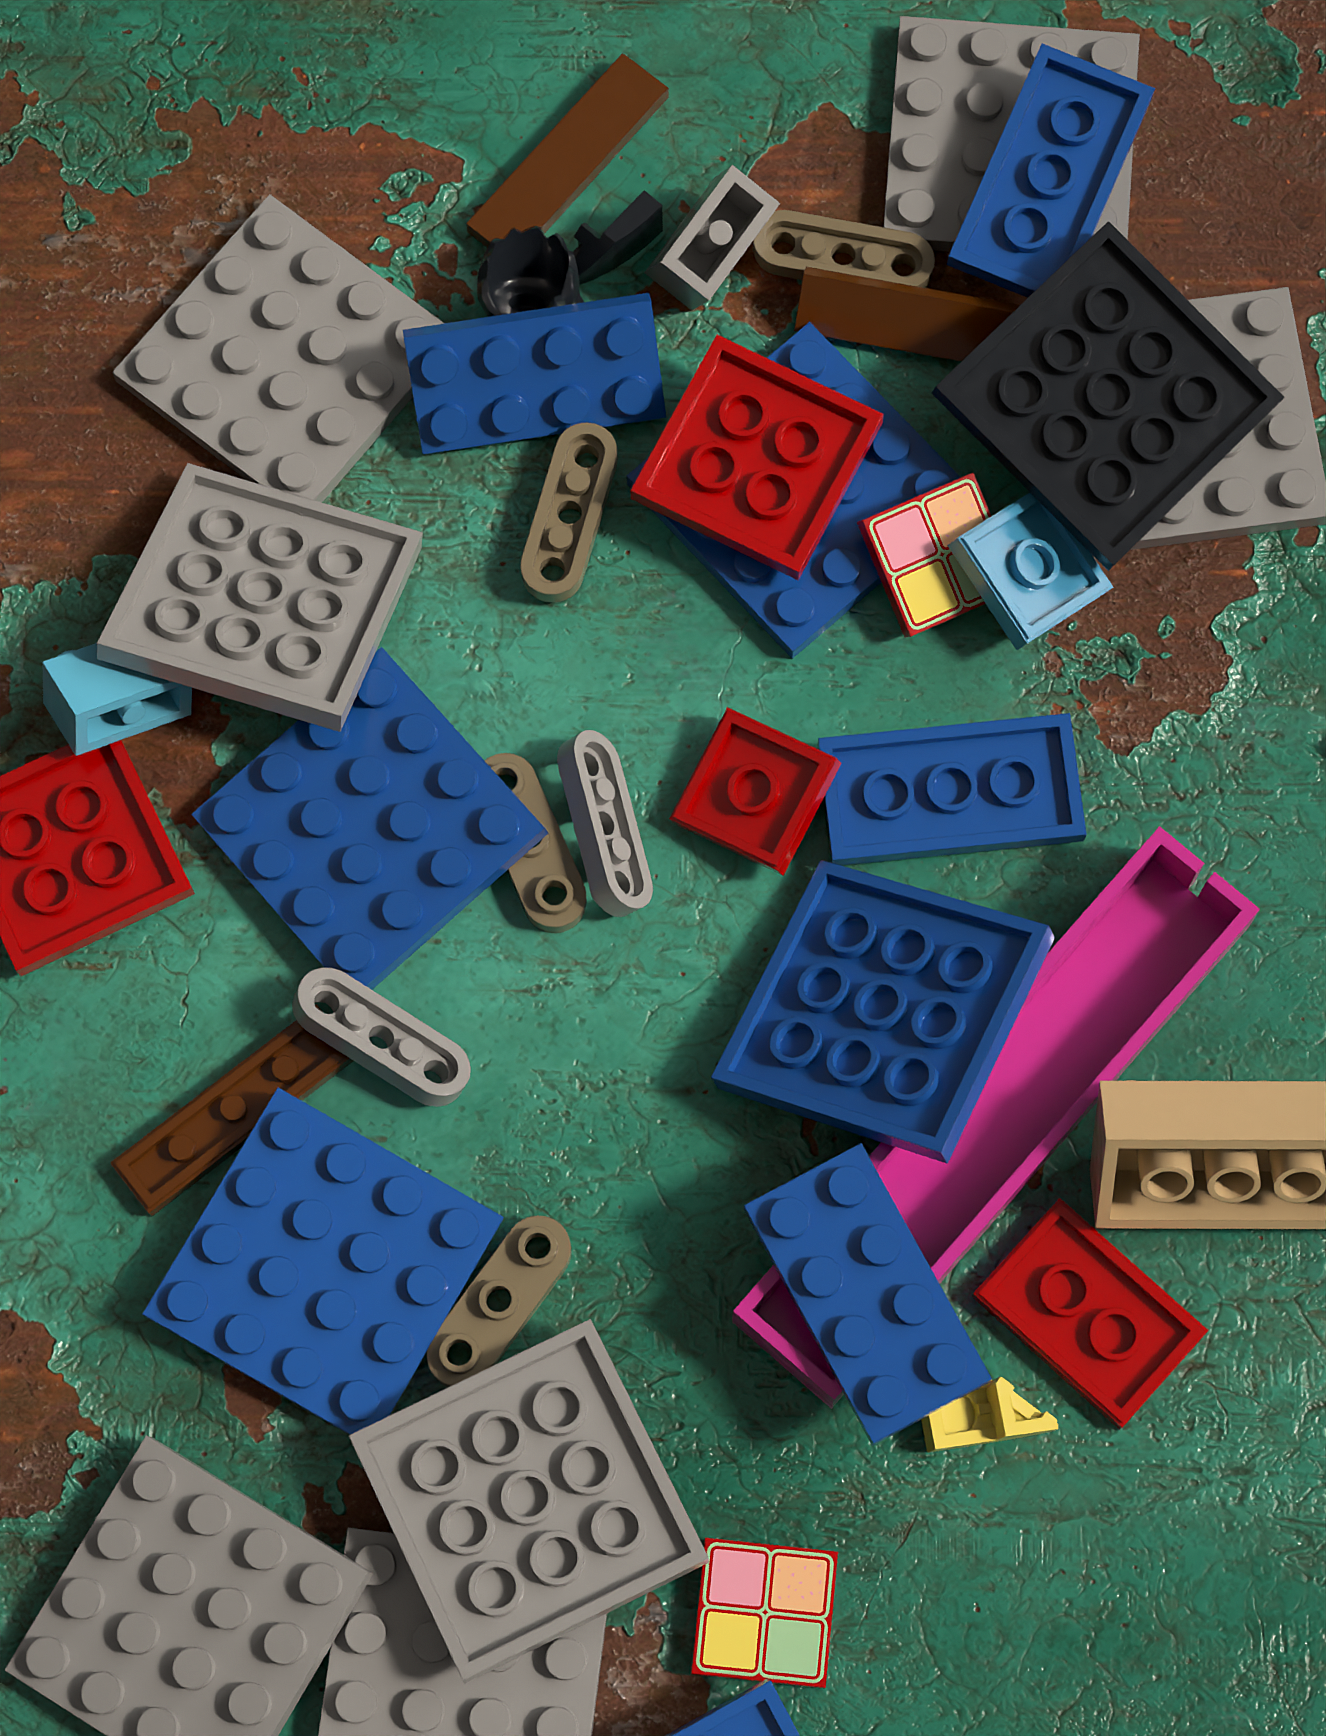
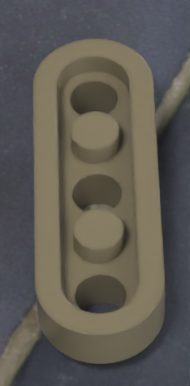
M777 210L753 240L755 260L766 272L777 276L803 280V274L807 266L927 288L933 276L935 257L930 244L921 236L907 231L791 210ZM779 242H786L792 245L794 249L788 254H779L772 247ZM838 253H846L853 258V261L848 265H839L834 262L832 257ZM897 264H907L913 269V272L908 276H899L892 268Z
M578 423L567 428L560 435L521 559L522 579L528 592L544 602H561L572 597L578 591L584 579L618 462L617 446L613 436L608 430L598 424ZM589 453L596 456L598 461L594 466L584 468L576 463V459L582 454ZM573 509L581 514V518L573 524H566L559 519V515L565 510ZM548 566H559L564 570L563 576L555 581L547 580L541 575Z
M500 753L487 758L485 762L498 776L510 775L517 780V785L511 791L549 833L541 840L539 845L529 850L507 870L527 918L535 927L549 933L568 931L580 922L585 913L587 898L584 883L532 766L524 758L515 754ZM551 887H559L565 891L567 896L561 904L550 905L543 900V893Z
M539 1215L530 1216L519 1221L511 1229L448 1314L427 1350L428 1365L435 1378L441 1384L450 1387L496 1365L567 1269L572 1253L569 1236L559 1222L550 1217ZM535 1237L545 1238L551 1245L549 1253L541 1259L531 1258L526 1253L527 1243ZM505 1290L511 1295V1304L505 1311L494 1312L488 1308L487 1298L493 1291ZM456 1343H466L472 1348L471 1359L468 1363L461 1366L453 1365L448 1361V1351Z

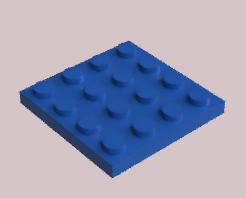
M811 322L806 324L767 358L883 413L884 417L882 426L799 580L652 510L792 659L882 583L857 522L960 478L949 464ZM648 458L626 475L627 485L631 489Z
M382 647L376 651L341 732L298 720L191 814L324 968L338 969L371 990L549 834L537 818Z
M820 860L711 1078L720 1090L948 1164L1055 937L1049 925Z
M278 1087L144 1310L143 1316L332 1426L351 1435L391 1415L504 1217Z

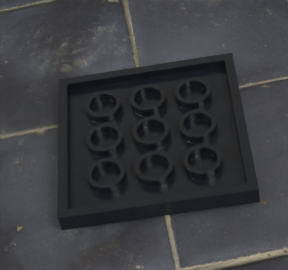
M1109 221L932 391V394L1108 571L1285 398Z

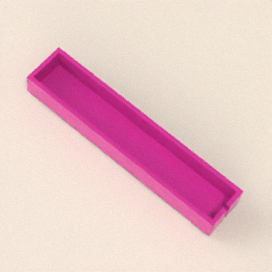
M1160 826L1047 953L948 1164L882 1142L869 1156L939 1284L1094 1107L1098 1100L1100 1081H1116L1244 934L1260 910L1216 872L1206 881L1198 897L1193 894L1189 888L1194 884L1205 863ZM773 1265L733 1310L732 1322L832 1409L844 1393Z

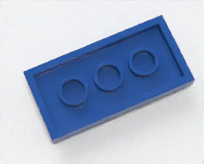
M1042 43L949 253L947 265L1027 298L1031 296L1094 235L1150 105L1155 88Z
M649 293L403 330L422 454L561 434L567 428L578 423H595L602 427L666 418L653 309Z
M1070 713L818 738V749L836 757L841 762L824 796L831 863L842 866L1082 842L1086 838L1087 833Z
M862 1143L744 1205V1211L872 1446L991 1382L992 1378Z

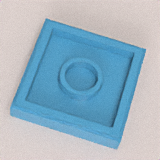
M1031 493L1015 501L947 545L1016 650H1019L1113 588L1093 555Z

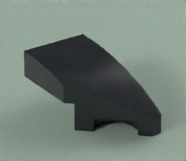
M644 190L602 235L598 234L586 223L581 224L574 235V238L578 240V247L573 251L579 274V285L614 270L651 243L663 231L662 204Z

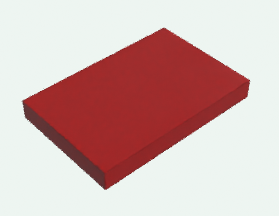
M1061 1198L1056 1201L972 1295L981 1306L1119 1430L1123 1428L1209 1331Z

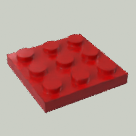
M717 334L630 490L631 499L799 580L882 426L884 414Z
M122 740L78 756L74 754L69 744L0 776V937L20 977L195 894Z

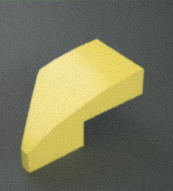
M1002 1377L991 1380L990 1383L921 1419L927 1453L1048 1433L1057 1430L1058 1423L1057 1419L1047 1411L1041 1413L1013 1391L1014 1386Z

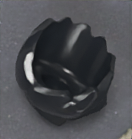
M532 226L523 231L511 228L503 239L495 238L489 243L482 258L477 278L478 301L488 317L584 303L579 293V274L573 251L568 250L563 238L558 233L546 237L539 226Z

